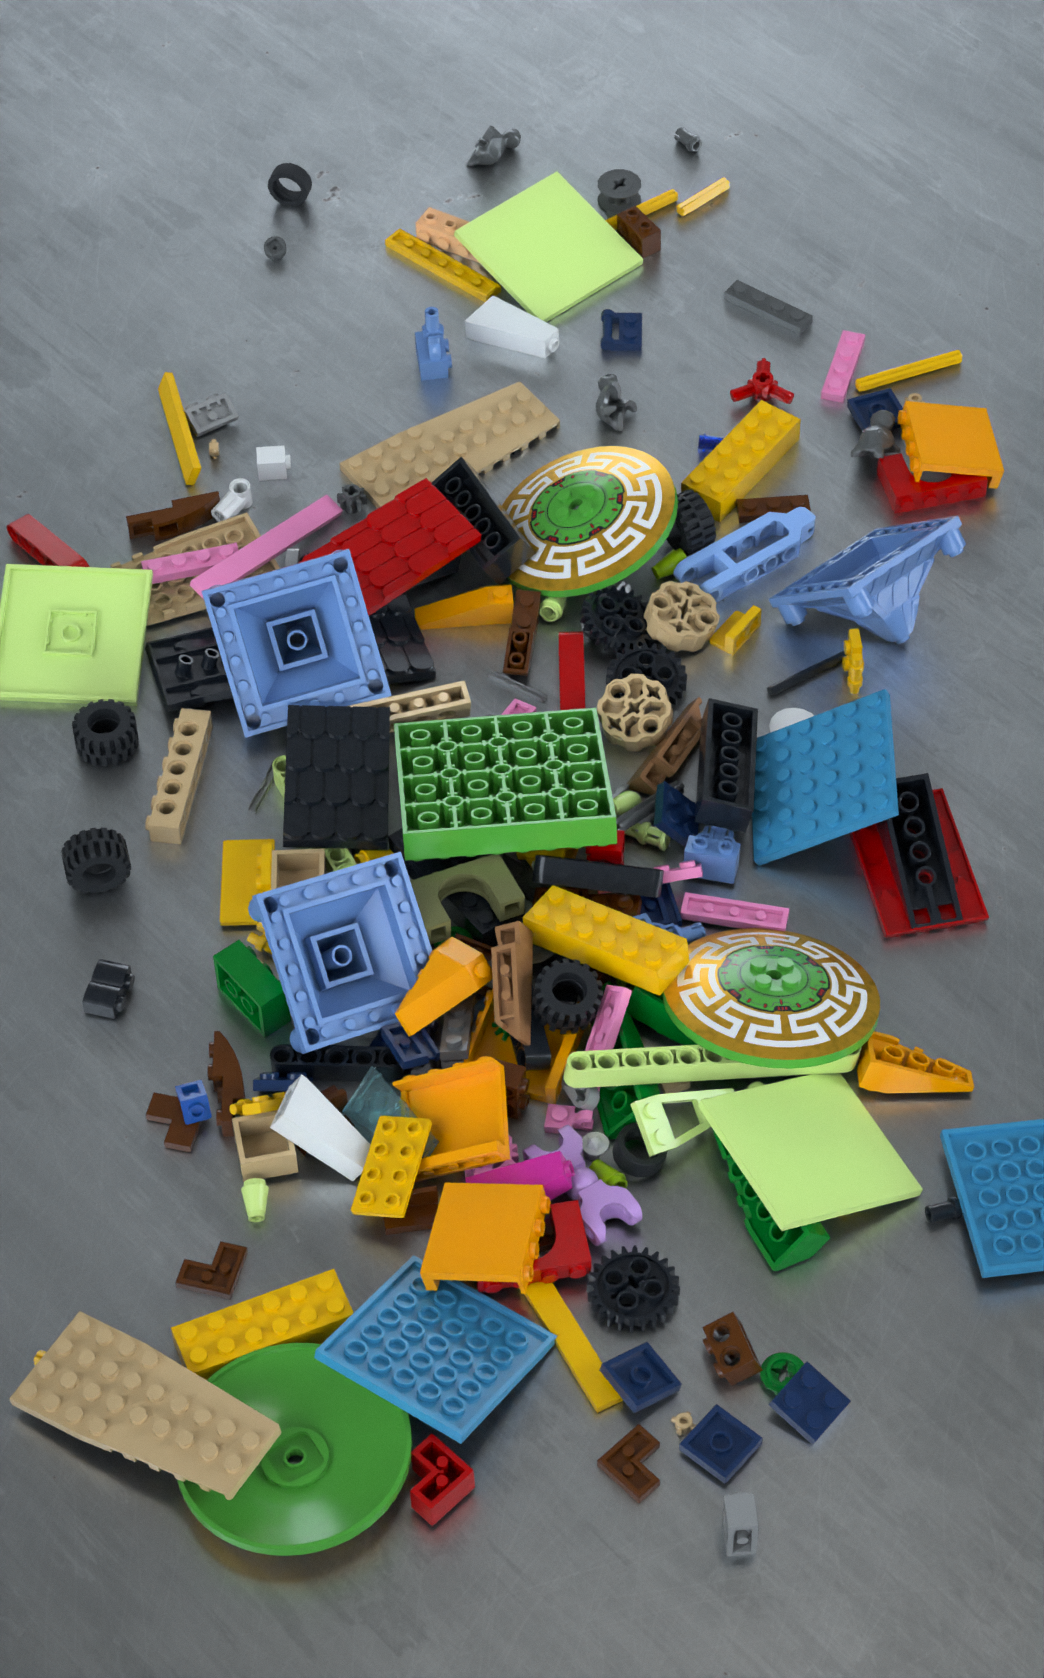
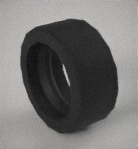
M282 163L276 166L268 180V190L272 197L279 203L287 206L303 204L312 188L310 175L306 170L292 163ZM279 178H287L294 181L301 191L288 190L280 183Z
M637 1123L626 1125L619 1132L612 1150L614 1161L628 1175L634 1177L655 1175L662 1168L668 1151L657 1154L651 1160H642L634 1157L625 1147V1143L630 1140L644 1142Z

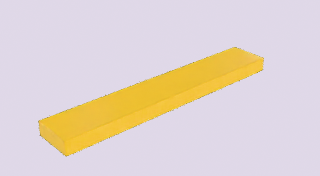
M400 228L385 239V246L483 302L501 292V285Z
M164 372L158 392L186 485H194L201 471V465L174 375L170 372Z
M543 1282L529 1284L526 1294H524L544 1328L557 1335L555 1346L596 1413L622 1402L623 1399L599 1371L602 1365L600 1358L554 1284Z

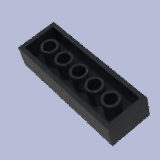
M462 456L432 482V485L446 497V500L481 534V541L469 550L482 569L498 585L536 553L478 472Z
M712 698L708 699L701 720L695 822L746 833L754 811L757 708Z
M402 828L388 836L389 850H392L393 854L401 852L407 873L412 880L477 859L475 856H458L448 859L433 858L422 861H405ZM456 892L441 901L447 915L458 927L467 930L474 940L492 947L498 945L495 933L496 926L516 921L523 923L522 917L525 915L524 908V914L500 922L488 901L481 895L473 892Z

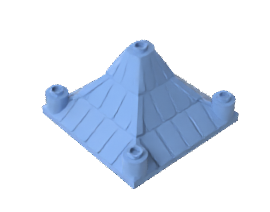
M958 516L876 528L768 600L773 608L779 609L785 623L792 624V626H796L806 620L805 616L808 614L806 608H817L820 612L855 621L864 629L888 642L903 643L910 638L909 634L913 632L918 613L919 592L934 563V556L940 549L943 555L949 554L950 557L957 556L964 551L963 547L966 543L959 530L962 523Z
M349 549L336 550L329 555L224 585H214L209 589L202 590L245 737L287 726L288 705L349 706L392 696Z
M401 852L252 896V900L249 902L248 911L251 918L261 922L264 927L289 1011L294 1021L295 1029H293L290 1035V1044L293 1049L304 1054L399 1022L395 1012L408 990L413 988L419 978L417 975L421 969L425 968L429 961L428 957L432 952Z

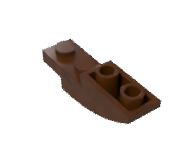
M219 491L171 500L172 507L126 516L130 540L154 535L157 542L184 534L203 525L213 518L211 510L220 501Z
M516 590L503 666V673L528 676L539 623L538 615L541 602V592Z
M550 887L535 888L532 907ZM559 887L631 917L640 915L642 898L639 895L589 894L588 889Z
M214 1031V1042H209V1058H213V1064H208V1081H213L214 1091H217L218 1103H222L221 1109L216 1111L217 1126H222L223 1137H234L232 1118H235V1115L231 1114L230 1105L237 1103L240 1099H246L239 1061L228 1040L220 1031Z

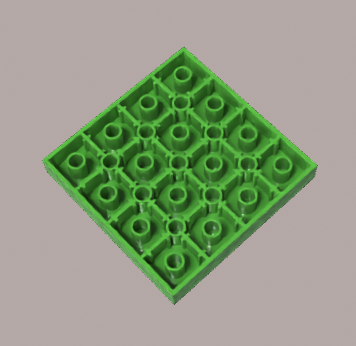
M596 708L393 723L405 861H422L433 858L448 859L458 856L474 857L483 854L500 855L508 852L526 853L533 850L552 851L558 848L577 849L583 846L617 844L616 813Z

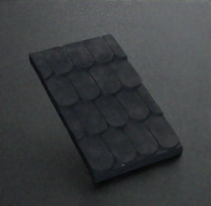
M404 592L369 616L388 684L436 679L433 659L426 647L425 639Z
M212 627L147 642L145 651L166 712L180 710L181 708L204 706L205 702L233 698Z
M288 705L283 847L388 849L390 707Z

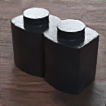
M99 959L83 997L84 1012L115 1019L119 1012H123L126 1004L125 995L128 990H132L135 976L131 972V966Z

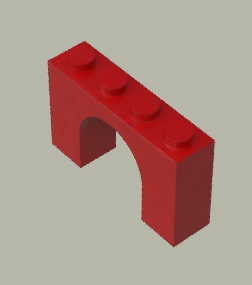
M902 453L878 458L877 475L894 514L986 496L988 482L986 476L951 473L949 478L940 482H926L922 480L915 482V478L909 471Z
M578 1200L550 1204V1221L555 1243L546 1255L534 1260L533 1280L528 1282V1285L537 1282L552 1283L566 1277L581 1278L591 1272L592 1260ZM476 1281L478 1292L495 1293L502 1288L513 1286L519 1288L518 1282Z

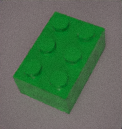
M237 940L213 956L218 989L264 1038L291 1022L289 1007L280 980L273 975L268 964H262L257 959L256 953L250 946L246 947L240 940Z

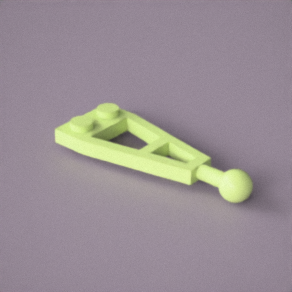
M755 1081L749 1084L747 1089L762 1086L765 1084L759 1081ZM734 1089L657 1094L631 1103L649 1157L672 1150L710 1128L711 1125L698 1107L700 1100L735 1092ZM691 1101L700 1124L674 1138L662 1104Z

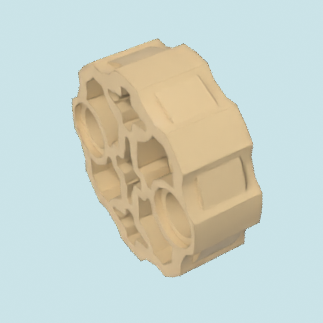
M687 581L683 583L665 582L660 585L659 590L651 594L643 616L647 622L646 630L652 639L658 640L669 650L676 652L680 650L698 651L713 636L719 622L720 615L716 611L717 603L711 594L705 593L694 583Z
M630 674L623 679H614L606 686L603 697L598 700L597 714L602 724L604 736L611 744H618L627 751L638 752L645 747L658 745L665 738V732L673 722V710L665 687L659 681H652L646 678L644 674ZM616 693H624V696L621 698L613 697ZM649 727L657 728L653 733L646 732Z

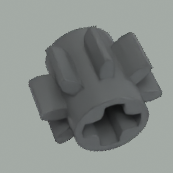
M348 484L342 487V493H337V503H340L342 510L354 514L362 511V505L367 504V495L364 494L363 487L359 488L355 484Z

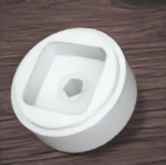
M590 1132L582 1139L584 1156L590 1160H597L598 1157L609 1149L608 1138L600 1132Z

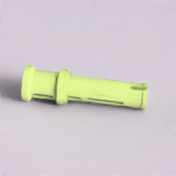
M647 821L642 824L637 823L625 831V835L636 838L640 844L648 843L658 846L662 851L667 849L671 837L657 827L651 826V823Z

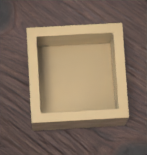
M325 849L272 850L271 890L326 874Z
M278 1110L232 1118L243 1183L252 1178L265 1179L298 1173L294 1143L270 1128Z

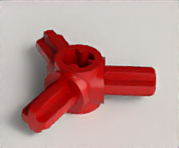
M762 358V360L757 361L756 372L753 374L752 379L747 381V385L731 390L730 396L733 402L752 397L757 401H768L771 398H775L783 403L791 404L794 393L778 386V381L773 379V375L770 372V361Z

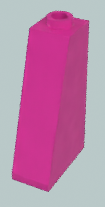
M561 1151L466 1177L465 1180L466 1183L543 1185L546 1197H549L551 1201L572 1189L571 1177L575 1173L572 1162L566 1160Z

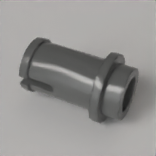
M683 127L676 130L675 134L677 135H674V139L685 145L688 151L695 152L701 147V140L698 135H692Z

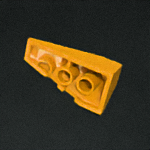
M486 585L415 608L416 622L420 630L511 623L514 609L512 585Z
M454 937L448 938L432 950L428 957V963L425 968L420 970L417 975L419 978L413 988L408 990L395 1012L396 1017L409 1037L493 979L492 968L481 952Z
M874 1031L869 1040L861 1047L857 1075L859 1087L868 1091L882 1093L972 1092L974 1089L970 1070L943 1058H937L936 1060L929 1058L923 1053V1049L916 1046L912 1050L898 1044L900 1039L892 1035Z

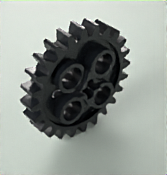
M612 585L610 590L606 587L601 589V591L597 590L593 593H588L587 598L584 599L579 615L582 616L580 623L585 624L583 631H590L589 639H597L595 645L603 643L605 651L611 647L614 654L621 650L624 655V647L632 651L633 644L642 648L643 643L646 642L649 648L652 641H654L646 630L647 622L643 617L648 601L642 602V595L635 597L634 590L627 593L624 586L617 590L616 586Z
M646 642L643 643L642 648L633 644L632 651L624 647V655L617 652L616 660H610V667H607L606 684L608 685L614 679L626 678L630 674H644L646 678L652 681H659L666 689L669 702L676 706L677 699H682L683 691H686V666L681 665L680 657L674 659V651L667 654L666 646L658 650L656 643L651 648H648ZM616 693L613 697L621 698L624 696V693Z
M636 1245L633 1246L632 1252H628L625 1246H622L621 1254L611 1250V1258L609 1259L602 1255L601 1264L594 1263V1272H589L587 1292L588 1302H592L591 1310L592 1312L598 1311L599 1320L608 1317V1327L612 1326L615 1322L618 1323V1331H621L625 1325L629 1326L630 1333H633L635 1326H639L641 1331L645 1332L646 1324L655 1329L656 1320L658 1319L665 1323L666 1314L673 1315L674 1306H678L680 1286H678L679 1276L675 1275V1267H668V1258L659 1261L658 1251L652 1256L648 1255V1247H645L642 1253L638 1252ZM635 1271H643L644 1273L638 1274ZM611 1282H617V1283H619V1284H617V1285H611V1284H609V1283H611ZM648 1293H656L658 1295L650 1296ZM624 1304H630V1305H632V1306H631V1307H624V1306H622V1305H624Z

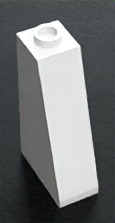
M495 296L489 298L465 320L466 338L541 358H546L549 354L556 351L560 344L558 328Z
M301 1075L289 1086L270 1128L351 1181H354L362 1174L371 1144L305 1076Z

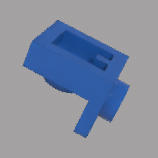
M202 1079L175 1086L185 1124L196 1123L212 1117Z

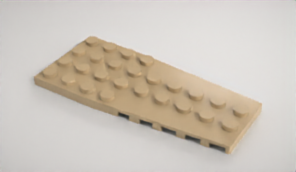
M517 382L419 425L410 427L339 463L340 470L353 484L359 486V488H364V494L367 495V498L378 509L393 500L397 494L425 478L432 483L461 456L478 473L483 472L486 474L493 469V464L501 460L504 463L510 459L511 453L518 449L521 451L528 448V443L535 438L541 440L546 437V432L553 427L559 429L560 420L521 382Z
M246 512L153 547V552L143 555L142 552L132 555V561L121 565L118 561L110 566L111 568L142 569L141 561L237 543L238 550H240L261 535ZM272 559L243 579L277 570L280 567L276 560ZM199 575L152 584L147 626L206 610L204 599L190 586L191 580Z
M81 1311L78 1312L9 1398L13 1406L79 1440L109 1452L113 1450L120 1452L124 1458L133 1462L137 1460L145 1462L153 1470L160 1472L162 1469L172 1473L175 1479L183 1482L189 1480L199 1484L200 1489L207 1492L214 1490L225 1495L227 1500L233 1499L281 1434L279 1424L148 1344Z

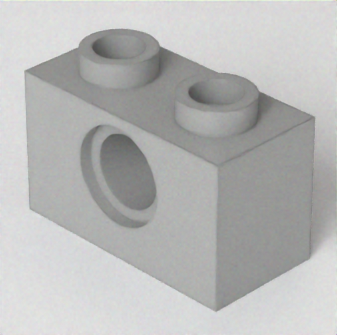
M739 1491L733 1492L730 1495H724L722 1527L727 1557L757 1554L759 1523L754 1493Z

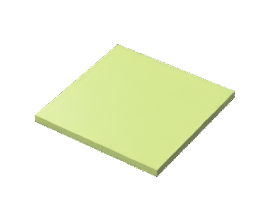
M557 171L455 230L454 233L459 242L527 313L545 322H548L643 264L644 260Z
M6 564L0 602V700L88 704L92 701L96 703L99 699L104 701L114 699L116 703L118 701L123 702L124 706H137L153 571L148 569Z
M841 1073L810 1074L702 1099L699 1102V1109L781 1231L921 1195L923 1188Z

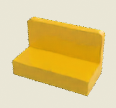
M753 605L745 614L736 610L709 638V643L733 656L761 626L762 609Z

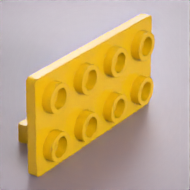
M274 839L223 841L220 900L221 926L258 924L257 921L251 918L248 906L252 896L271 890L272 850H275Z
M396 1116L379 1117L351 1206V1212L354 1215L404 1218L432 1126L430 1119Z

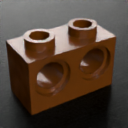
M633 206L617 214V233L643 259L661 251V230L642 211Z
M495 1058L504 1066L507 1117L518 1120L521 1111L527 1110L530 1101V1095L527 1094L530 1080L526 1078V1067Z
M734 1312L702 1327L706 1335L703 1343L710 1355L714 1354L717 1362L713 1363L720 1379L726 1378L731 1386L763 1371L746 1331ZM729 1334V1337L725 1341L720 1342L723 1336ZM740 1358L736 1365L730 1366L735 1359Z

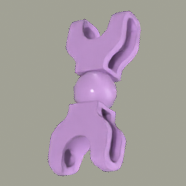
M565 1125L558 1129L560 1145L558 1150L552 1152L543 1151L535 1144L522 1150L524 1161L561 1151L565 1159L572 1162L575 1175L571 1177L572 1189L566 1193L572 1200H578L586 1237L595 1246H599L607 1241L605 1238L606 1226L604 1224L606 1220L619 1218L630 1226L642 1220L641 1207L626 1188L606 1185L601 1179H598L594 1171L585 1167L582 1138L570 1125Z

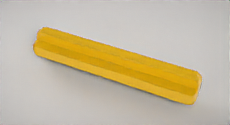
M725 177L715 181L676 206L677 213L681 216H686L730 188V181Z

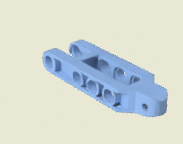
M805 507L795 508L788 513L768 512L683 559L675 567L674 577L681 583L685 581L690 582L695 578L699 579L714 571L717 575L705 581L699 588L705 593L711 594L717 603L799 557L800 545L809 539L815 531L816 517ZM789 533L786 537L737 564L731 559L739 557L740 553L752 546H758L761 541L772 535L784 536Z

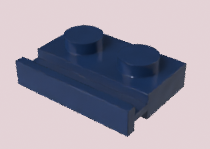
M670 882L662 884L661 897L641 896L640 914L646 913L652 923L663 925L673 923L682 927V918Z
M400 1022L381 1027L382 1038L403 1070L428 1064V1060H440V1051L425 1028L409 1037Z

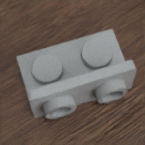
M226 392L221 395L218 393L213 394L206 401L199 404L194 402L184 410L186 419L196 437L236 421L239 417Z

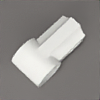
M237 478L231 481L228 493L211 510V514L217 522L232 518L241 510L248 509L252 505L253 499L249 481L244 478Z

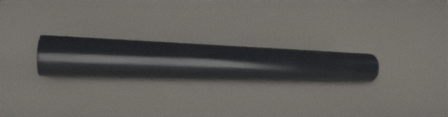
M841 651L767 687L768 694L774 696L842 663V657L846 656L845 652Z

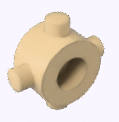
M912 393L905 397L904 402L925 403V401H922V396L918 393Z
M211 439V442H209V456L216 459L220 455L219 442H216V439Z
M688 1411L679 1413L671 1419V1422L675 1423L678 1435L687 1434L696 1426L693 1424L691 1413Z

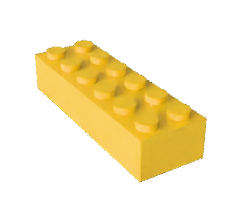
M761 400L681 482V492L686 490L697 492L709 507L713 519L721 522L736 507V500L743 499L799 440L801 419Z
M554 885L522 917L523 924L533 932V944L571 960H578L581 964L585 965L586 963L593 969L659 996L689 963L688 942L686 938Z
M331 1269L171 1327V1332L182 1366L207 1380L233 1360L265 1347L287 1343L322 1344L354 1312L335 1269Z

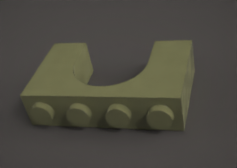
M491 854L455 867L410 880L430 944L451 937V920L441 901L456 892H473L484 897L500 922L524 914L525 896L500 855Z

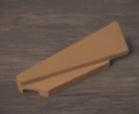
M700 697L686 706L665 733V738L655 746L627 782L629 790L653 795L657 791V785L664 782L666 776L671 777L676 773L700 738L702 720L699 708L702 703Z
M520 921L495 927L498 946L491 948L495 1023L527 1046L530 1045L533 932Z

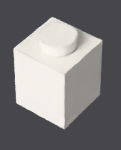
M285 445L256 447L259 481L287 479V469H291L290 455H285Z

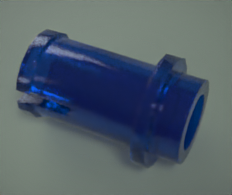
M707 433L699 435L698 449H703L702 452L713 450L725 437L706 435Z

